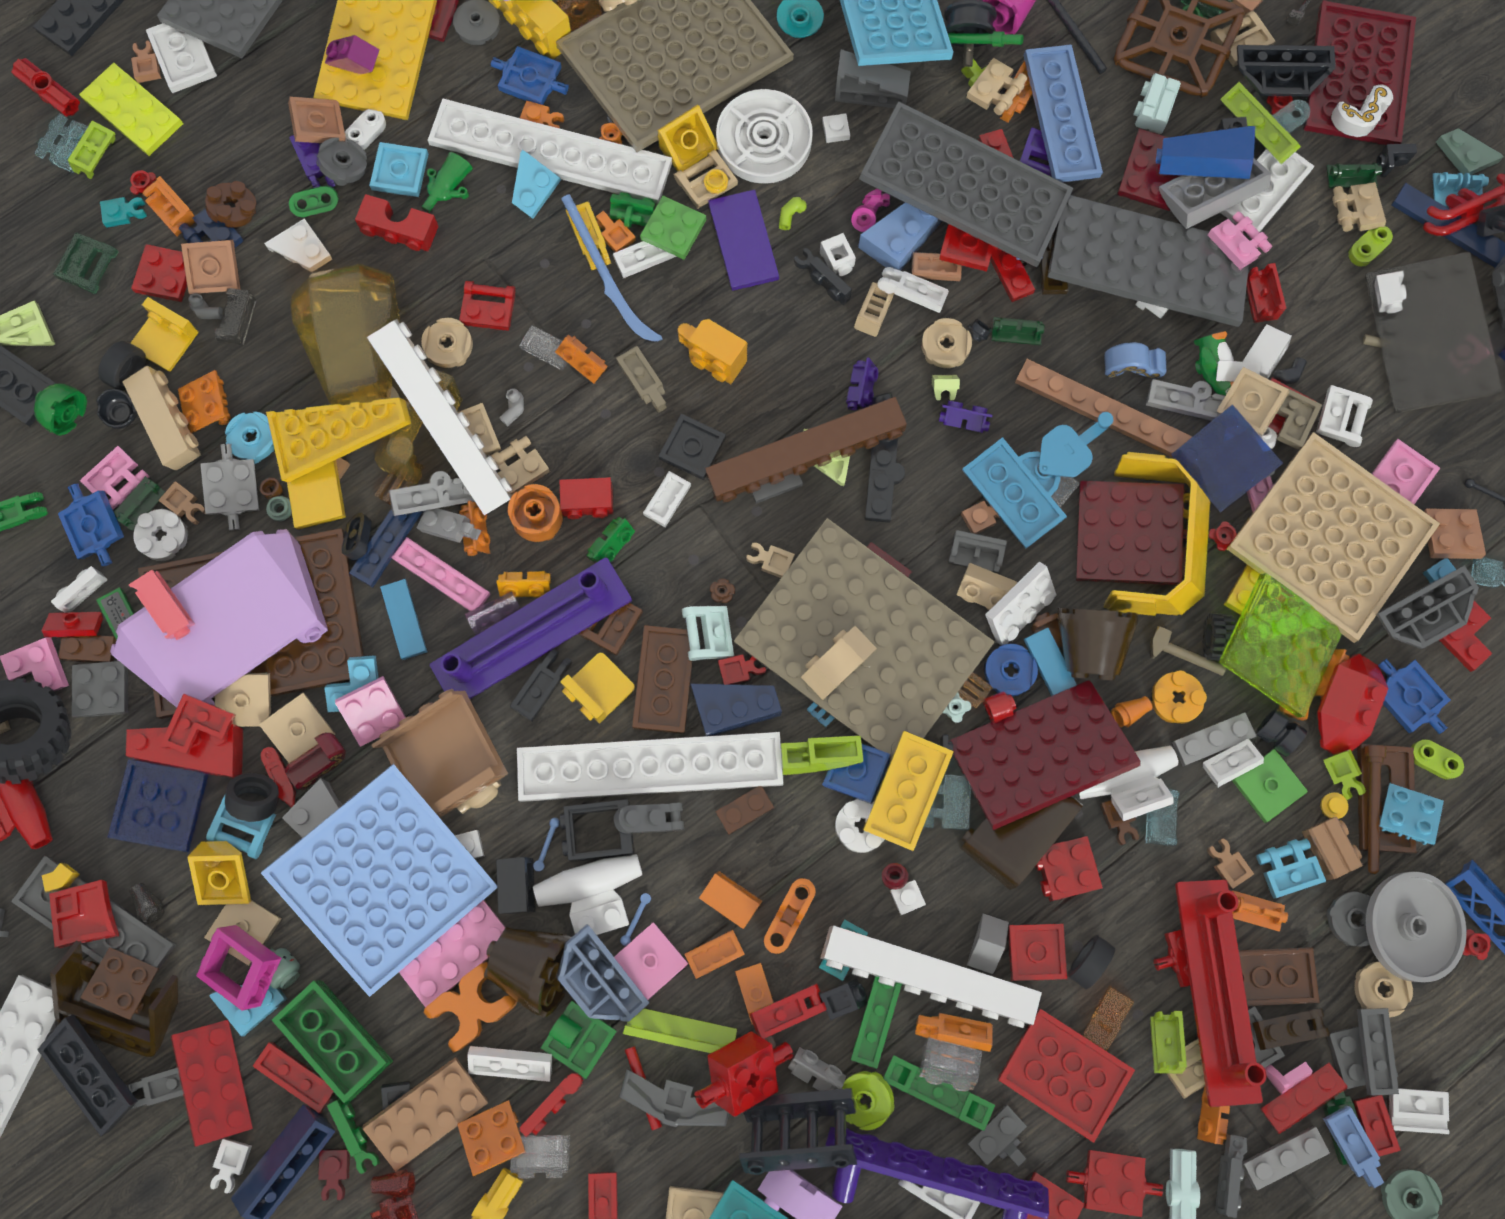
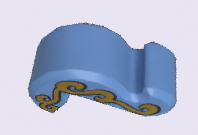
M1142 343L1119 344L1108 349L1104 355L1105 375L1109 378L1123 374L1124 371H1131L1153 379L1160 378L1167 372L1166 352L1160 348L1149 350Z

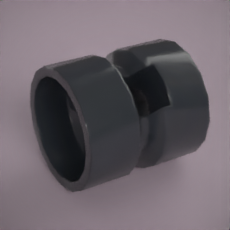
M1275 708L1262 721L1255 734L1267 743L1273 742L1274 749L1287 757L1300 745L1308 731L1297 722L1290 723L1289 716L1280 709Z

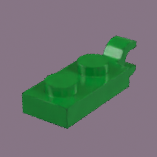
M338 1099L327 1105L351 1157L353 1156L356 1161L358 1172L363 1174L367 1171L364 1166L365 1159H370L374 1167L380 1164L378 1155L366 1150L367 1136L362 1127H357L353 1119L355 1111L350 1102L343 1103L341 1099Z

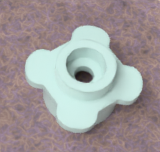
M957 692L943 711V714L952 718L953 722L959 723L962 721L963 714L970 711L971 703L960 698ZM957 705L958 709L955 710L953 706Z

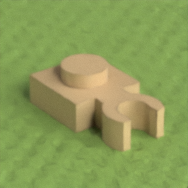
M752 543L751 548L757 550L759 555L756 557L747 555V561L751 564L763 563L761 571L782 578L790 568L795 554L772 545L769 551H765L760 544Z

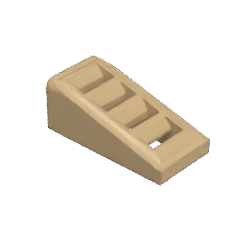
M872 282L854 328L876 337L894 293L888 294L880 290L877 283ZM873 294L886 298V301L873 296Z

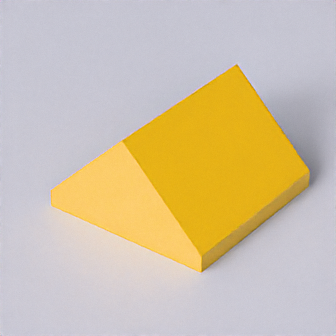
M699 105L694 106L658 129L659 148L665 156L672 157V165L677 171L681 170L683 172L707 157L711 151L717 150V142Z

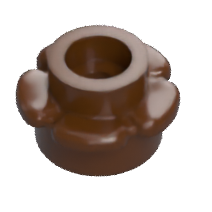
M718 579L717 582H713L710 586L711 598L717 603H728L732 600V595L735 594L734 585L730 584L727 579ZM720 589H724L725 592L721 593Z

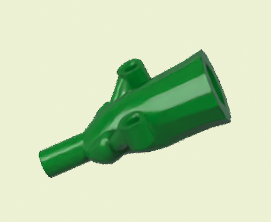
M449 152L446 161L438 173L432 168L428 169L429 183L427 191L429 197L422 205V209L430 213L438 201H448L452 198L467 199L469 193L465 187H459L458 190L454 189L473 170L471 164L461 156Z

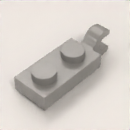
M438 508L425 510L417 526V529L423 533L458 543L461 542L463 536L477 540L481 533V530L473 528L474 525L470 523V519L466 516Z

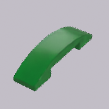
M894 1055L883 1078L889 1085L985 1131L995 1107L994 1104Z

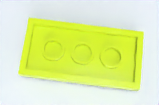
M115 63L111 64L79 94L87 104L148 156L183 125L180 118Z

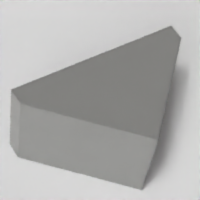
M982 914L967 966L990 974L994 973L1006 946L1009 922Z

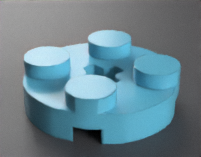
M244 412L235 416L228 423L225 431L227 435L226 444H232V454L238 459H254V463H259L274 450L266 415L260 412L248 414ZM257 432L254 441L246 442L248 440L246 436L248 433L254 434Z

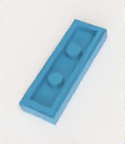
M403 579L381 586L401 659L405 660L426 653L427 648L407 581Z
M1045 628L1023 639L1032 658L1034 657L1037 662L1038 670L1051 696L1077 685L1074 678L1071 677V672L1067 671L1065 660L1049 628Z

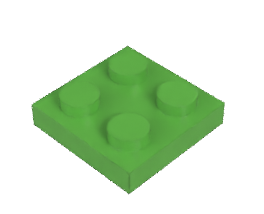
M662 196L640 235L641 240L685 260L706 222V215Z

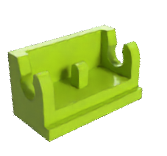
M91 121L68 159L72 170L78 174L82 171L89 179H92L94 176L93 170L109 144H113L116 139L115 132Z
M1161 1011L1156 1012L1153 1017H1150L1154 1073L1182 1074L1187 1068L1182 1011H1174L1170 1015H1163Z

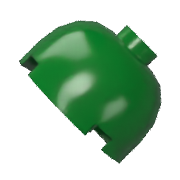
M56 383L38 392L35 397L34 415L40 425L46 430L61 436L69 433L77 426L74 420L78 415L83 417L87 407V398L85 394L75 387Z

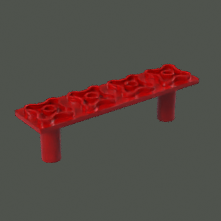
M1227 880L1178 882L1175 884L1208 1105L1209 1107L1262 1103L1260 1085L1266 1080V1070L1261 1064L1256 1062L1232 913L1238 907V898L1234 892L1229 890Z

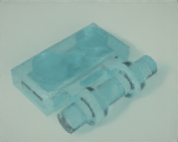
M59 113L56 119L51 120L49 123V130L44 138L41 137L37 143L38 148L34 154L43 159L46 153L49 152L51 155L48 160L52 164L73 173L74 171L68 159L88 126L72 120L70 125L65 127L64 124L67 121V117ZM59 134L62 136V138L60 139L58 144L55 145L53 144V142Z
M944 775L943 785H940L937 794H943L942 809L934 808V799L923 827L933 828L934 818L937 817L942 818V829L969 830L971 788L964 776Z

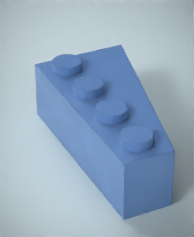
M905 202L860 235L859 249L884 267H893V269L901 271L912 258L913 252H917L942 220Z

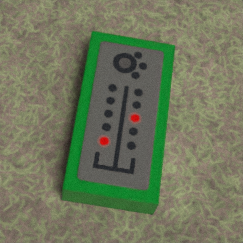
M120 587L96 600L116 640L118 638L116 633L118 625L135 614L127 596Z

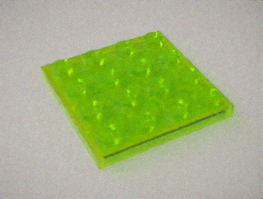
M1263 573L1258 577L1219 663L1290 713L1301 718L1306 716L1342 634L1336 625L1330 624L1311 604L1269 574Z

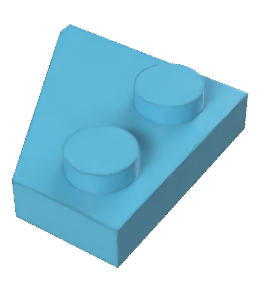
M522 150L512 203L534 219L562 179Z

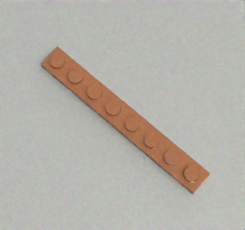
M1029 359L1026 360L1016 379V384L1098 422V416L1102 412H1110L1113 416V423L1109 428L1193 468H1197L1200 465L1204 456L1203 453L1206 452L1209 445Z

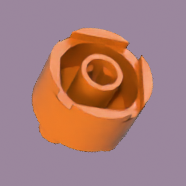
M538 484L527 485L514 493L509 501V518L516 532L522 538L532 542L551 540L559 531L563 521V514L557 497L549 488Z

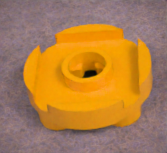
M1181 670L1162 676L1152 688V707L1161 719L1170 723L1182 724L1195 719L1202 712L1207 699L1200 682L1192 675ZM1174 691L1183 694V704L1181 702H1173L1175 696L1172 693Z

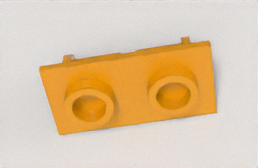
M545 571L527 572V579H523L522 572H504L499 574L497 580L500 597L538 598L551 591L549 585L551 583V574Z

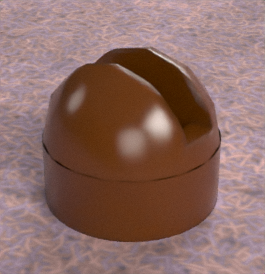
M267 478L261 483L260 492L267 499H272L282 495L283 487L277 479Z

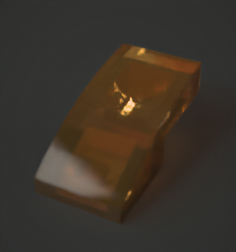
M1109 985L1095 1009L1083 1036L1107 1051L1120 1031V1025L1134 1004V1000Z

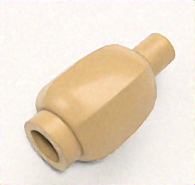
M498 780L458 806L457 809L464 814L470 808L483 807L496 797L498 787L501 786L500 781Z

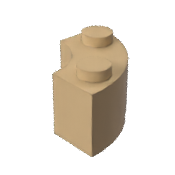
M856 626L848 632L843 629L834 637L833 641L835 644L821 658L816 655L805 665L808 670L801 678L822 700L877 649Z

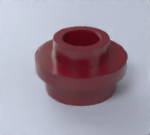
M891 863L882 871V882L890 889H901L908 882V872L901 864ZM894 875H897V876L900 877V878L897 879V880L891 879V877L894 876Z

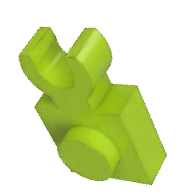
M1351 749L1323 760L1334 784L1342 782V794L1346 800L1353 797L1350 787L1356 788L1359 795H1363L1366 792L1364 785L1355 778L1362 773Z

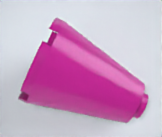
M981 0L996 8L997 18L993 22V27L996 31H1004L1005 34L1017 33L1036 0Z

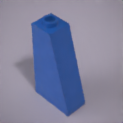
M1255 126L1163 138L1162 149L1157 148L1156 164H1160L1159 174L1250 179L1254 159Z

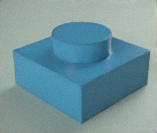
M1444 558L1424 571L1423 574L1431 583L1456 570V568L1448 558Z

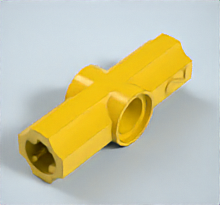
M504 1167L489 1192L485 1193L471 1215L473 1216L472 1219H503L509 1210L507 1207L516 1196L524 1180L512 1170Z

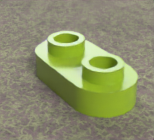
M1386 226L1368 230L1350 248V261L1357 266L1370 264L1391 243L1393 238L1391 230Z
M1421 740L1411 746L1414 748V764L1447 780L1462 774L1464 763L1456 753L1430 740ZM1425 748L1430 752L1429 757L1424 754ZM1449 761L1454 764L1453 770L1448 766Z

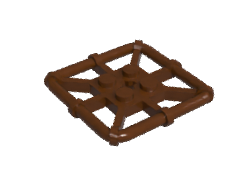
M1138 0L1133 13H1130L1127 18L1128 24L1117 45L1115 57L1113 58L1115 65H1119L1127 71L1151 79L1153 74L1156 73L1165 76L1167 79L1171 78L1180 81L1179 91L1200 96V98L1207 96L1208 92L1213 88L1225 60H1228L1231 55L1230 49L1245 15L1243 8L1226 0H1192L1188 10L1185 11L1171 6L1169 0H1159L1164 12L1158 22L1142 16L1149 0ZM1198 2L1226 11L1210 19L1193 14ZM1231 20L1233 21L1222 45L1204 39L1208 29ZM1141 26L1154 31L1150 42L1126 50L1136 27ZM1179 31L1183 32L1182 36L1185 38L1180 40L1176 39L1173 33L1177 34ZM1199 49L1217 56L1206 81H1204L1195 61ZM1150 51L1165 56L1159 72L1129 61V59ZM1172 59L1188 66L1196 86L1165 74Z

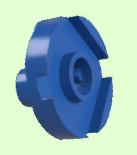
M1017 644L1000 646L991 653L985 663L984 673L989 688L997 693L1004 691L1006 695L1011 694L1012 697L1027 692L1037 678L1038 667L1034 657L1032 658L1031 654L1023 646ZM1009 664H1013V668L1018 669V673L1013 674L1012 677L1004 672V668H1007Z

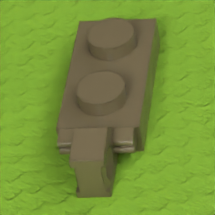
M638 346L616 357L617 363L641 400H644L646 404L651 402L658 413L667 408L666 402L661 396L665 394L663 384Z

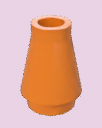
M1146 696L1117 703L1115 708H1112L1111 714L1119 727H1130L1144 714L1152 710V703Z

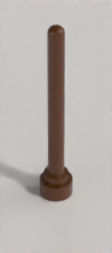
M1370 745L1364 746V757L1367 758V763H1369L1368 871L1370 874L1375 875L1379 872L1381 763L1386 758L1387 747Z

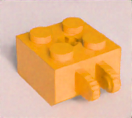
M710 319L702 320L697 328L687 323L681 324L677 328L678 340L689 348L691 363L698 369L708 370L718 381H726L732 384L747 362V342Z

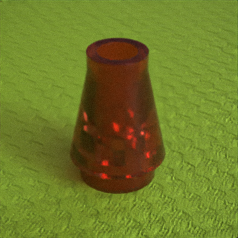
M407 1169L374 1176L371 1181V1191L373 1194H383L405 1199L408 1195H413L415 1190V1175L413 1172H408Z

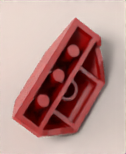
M1355 654L1351 658L1335 665L1317 711L1321 735L1320 747L1333 755L1349 749L1352 752L1371 736L1389 689L1380 667L1361 654Z

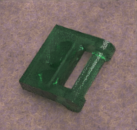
M75 233L53 275L57 279L96 294L100 288L98 284L111 259H115L118 250L100 241ZM98 252L103 253L89 280L84 279Z

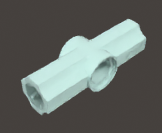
M1170 1149V1180L1166 1183V1201L1168 1206H1170L1169 1219H1196V1208L1200 1204V1188L1198 1182H1196L1197 1156L1194 1150Z

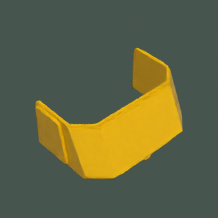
M1127 452L1126 455L1121 456L1114 471V476L1186 483L1190 487L1185 580L1166 596L1113 590L1105 601L1104 608H1108L1109 611L1133 612L1156 616V613L1176 616L1183 615L1203 598L1205 594L1210 500L1178 460L1166 458L1165 455Z

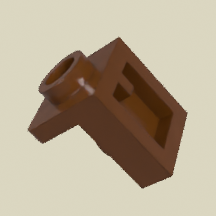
M1046 612L1036 617V622L1031 626L1033 634L1049 628L1058 648H1061L1062 641L1057 621L1058 613L1050 616L1049 612Z

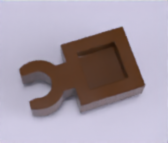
M1112 800L1100 804L1109 830L1117 827L1116 838L1120 845L1126 844L1124 839L1126 832L1131 834L1133 841L1139 839L1137 830L1131 827L1129 823L1135 821V817L1123 821L1113 806Z

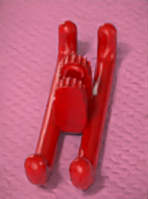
M1501 173L1496 177V181L1501 184L1500 186L1481 195H1477L1467 188L1458 191V195H1448L1445 202L1447 207L1451 208L1449 210H1441L1435 206H1430L1427 209V214L1435 219L1449 220L1458 216L1462 218L1445 226H1436L1426 222L1423 225V230L1431 235L1446 236L1477 222L1481 210L1505 205V174ZM1494 199L1496 200V202L1483 208L1485 203Z

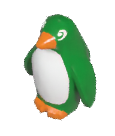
M1226 331L1194 340L1195 345L1199 346L1200 349L1199 360L1195 363L1198 374L1203 375L1204 379L1217 394L1226 396L1234 383L1216 380L1218 362L1234 361L1231 350L1225 340L1227 337Z

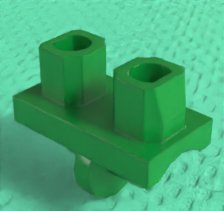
M620 192L619 195L612 194L609 218L624 221V226L628 228L631 227L632 223L646 226L654 212L655 203H653V199L646 197L641 200L634 199L624 192Z

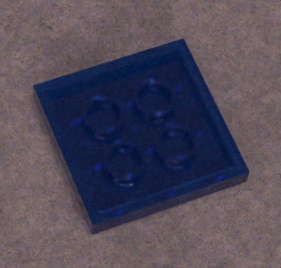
M1233 404L1171 454L1197 482L1220 512L1283 464L1282 460Z
M128 759L107 838L189 853L209 774Z

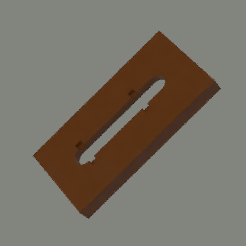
M1360 744L1357 747L1358 766L1362 774L1358 776V781L1364 785L1366 792L1363 795L1358 793L1359 850L1368 851L1369 763H1367V758L1364 757V746H1370V744ZM1385 746L1387 747L1386 758L1381 763V767L1385 765L1389 768V783L1415 791L1414 748ZM1380 774V816L1382 817V812H1381V774ZM1380 827V852L1413 854L1416 853V840L1411 839L1412 837L1408 840L1406 835L1403 834L1399 837L1397 832L1385 834L1381 831Z

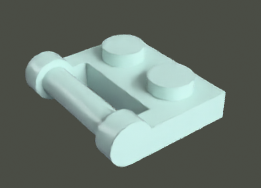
M693 606L682 609L683 618H686L690 646L688 657L690 661L726 659L734 656L727 606ZM696 617H701L705 649H700Z

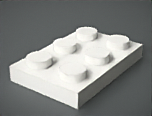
M164 23L146 29L172 93L217 76L202 40Z
M1038 562L985 614L994 638L1001 646L1014 640L1018 633L1028 623H1031L1045 606L1051 604L1056 596L1048 568L1041 562Z

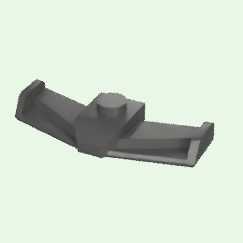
M626 1069L619 1097L657 1118L662 1124L673 1127L726 1126L729 1113L715 1103L708 1105L704 1109L697 1104L695 1097H691L694 1086L667 1079L663 1090L631 1070Z

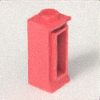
M151 570L129 584L130 587L138 590L135 594L161 631L168 633L164 636L166 639H173L175 637L176 640H179L191 632L189 628L195 623L159 571L154 572V570Z

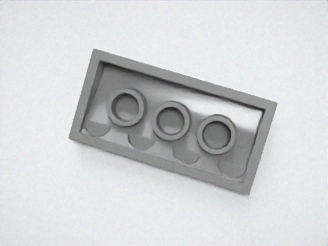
M1254 158L1250 179L1182 175L1159 186V191L1172 213L1187 229L1269 189L1271 173Z

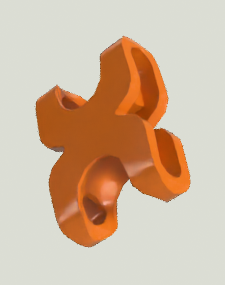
M797 879L790 887L764 938V945L769 952L779 954L788 948L815 896V886L810 880ZM800 887L805 888L808 897L803 900L798 899L795 895V890ZM779 933L783 936L784 942L782 946L775 947L771 944L770 937L772 934Z
M488 962L479 964L461 978L459 982L460 994L455 991L444 992L424 1009V1014L429 1019L437 1018L447 1011L453 1012L458 1016L460 1021L459 1031L448 1043L453 1053L462 1050L481 1035V1020L486 1023L497 1022L517 1004V1001L509 995L494 1003L488 1002L483 998L481 988L486 980L484 973Z

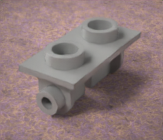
M799 1047L795 1057L788 1066V1069L792 1070L791 1074L806 1083L809 1082L812 1075L817 1079L812 1087L819 1091L842 1089L846 1076L842 1074L838 1067L826 1064L814 1052L804 1050Z

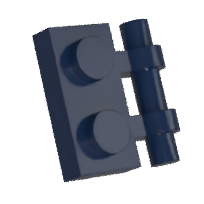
M203 209L192 218L197 224L196 227L190 228L187 223H183L179 227L187 243L203 242L200 238L205 234L210 239L209 242L233 240L234 248L244 241L233 227H226L225 223L218 220L217 223L208 216L206 209Z

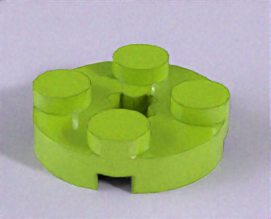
M862 1071L853 1074L843 1083L842 1089L851 1088L856 1102V1114L846 1115L848 1123H853L862 1130H873L884 1124L893 1113V1092L881 1074ZM863 1093L872 1099L870 1108L866 1104L860 1103Z

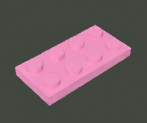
M483 900L399 971V973L426 1008L439 995L449 992L454 988L464 975L490 958L486 954L489 944L493 940L497 941L506 927L487 902Z

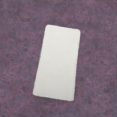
M1219 361L1216 380L1234 382L1243 367L1260 375L1261 363Z

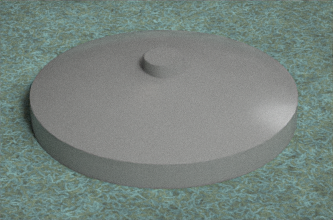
M1403 872L1388 877L1373 892L1366 912V932L1374 955L1386 970L1406 981L1432 982L1445 977L1456 967L1462 957L1466 944V922L1458 899L1446 884L1430 874Z

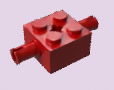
M751 1031L707 1055L712 1084L695 1092L697 1104L704 1109L708 1105L715 1103L736 1117L777 1093L778 1085L775 1069L776 1066L793 1058V1054H790L793 1053L791 1046L787 1042H783L773 1049L770 1042Z

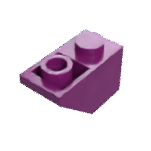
M356 35L333 40L326 49L327 58L325 63L357 74L370 73L373 71L380 49Z

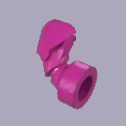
M877 188L869 192L862 201L864 205L857 207L852 214L851 220L854 228L865 232L875 225L878 208L890 205V194H883L882 190Z

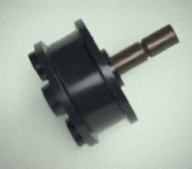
M963 0L952 3L945 9L944 18L947 21V33L993 34L996 31L993 27V22L997 18V10L987 2ZM951 43L955 46L964 47L963 67L973 66L974 47L987 45Z

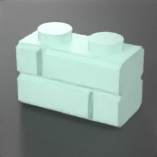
M1156 73L1153 74L1150 82L1145 81L1140 94L1145 97L1143 102L1138 101L1133 114L1137 116L1136 127L1145 130L1149 129V131L1157 134L1163 133L1181 84L1180 81L1171 78L1167 79L1165 76Z

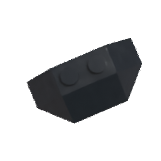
M1237 46L1238 70L1260 96L1308 97L1336 68L1334 46Z

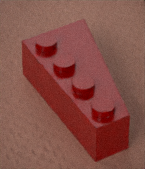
M235 724L231 725L225 739L199 730L189 754L161 744L168 727L127 729L126 756L130 758L232 779L242 775L243 728Z

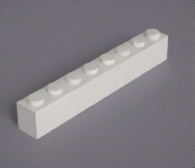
M396 319L367 338L482 513L486 515L510 500L512 496L510 492L513 489L505 477L501 479L496 472L499 468L491 456L487 457L483 452L484 444L477 434L472 435L468 429L470 423L464 413H458L453 406L456 401L449 390L444 391L438 383L441 381V378L433 367L429 369L424 359L427 357L419 345L414 346L409 337L412 334L404 322L399 323Z
M836 926L829 927L821 954V959L827 960L826 966L839 970L846 966L853 969L852 974L868 978L869 974L879 977V983L894 987L895 982L905 985L904 990L917 995H920L921 991L931 993L930 999L942 1003H946L947 999L956 1001L957 1008L971 1012L973 1007L983 1010L982 1015L998 1020L999 1016L1009 1018L1008 1024L1024 1028V1024L1034 1025L1042 992Z

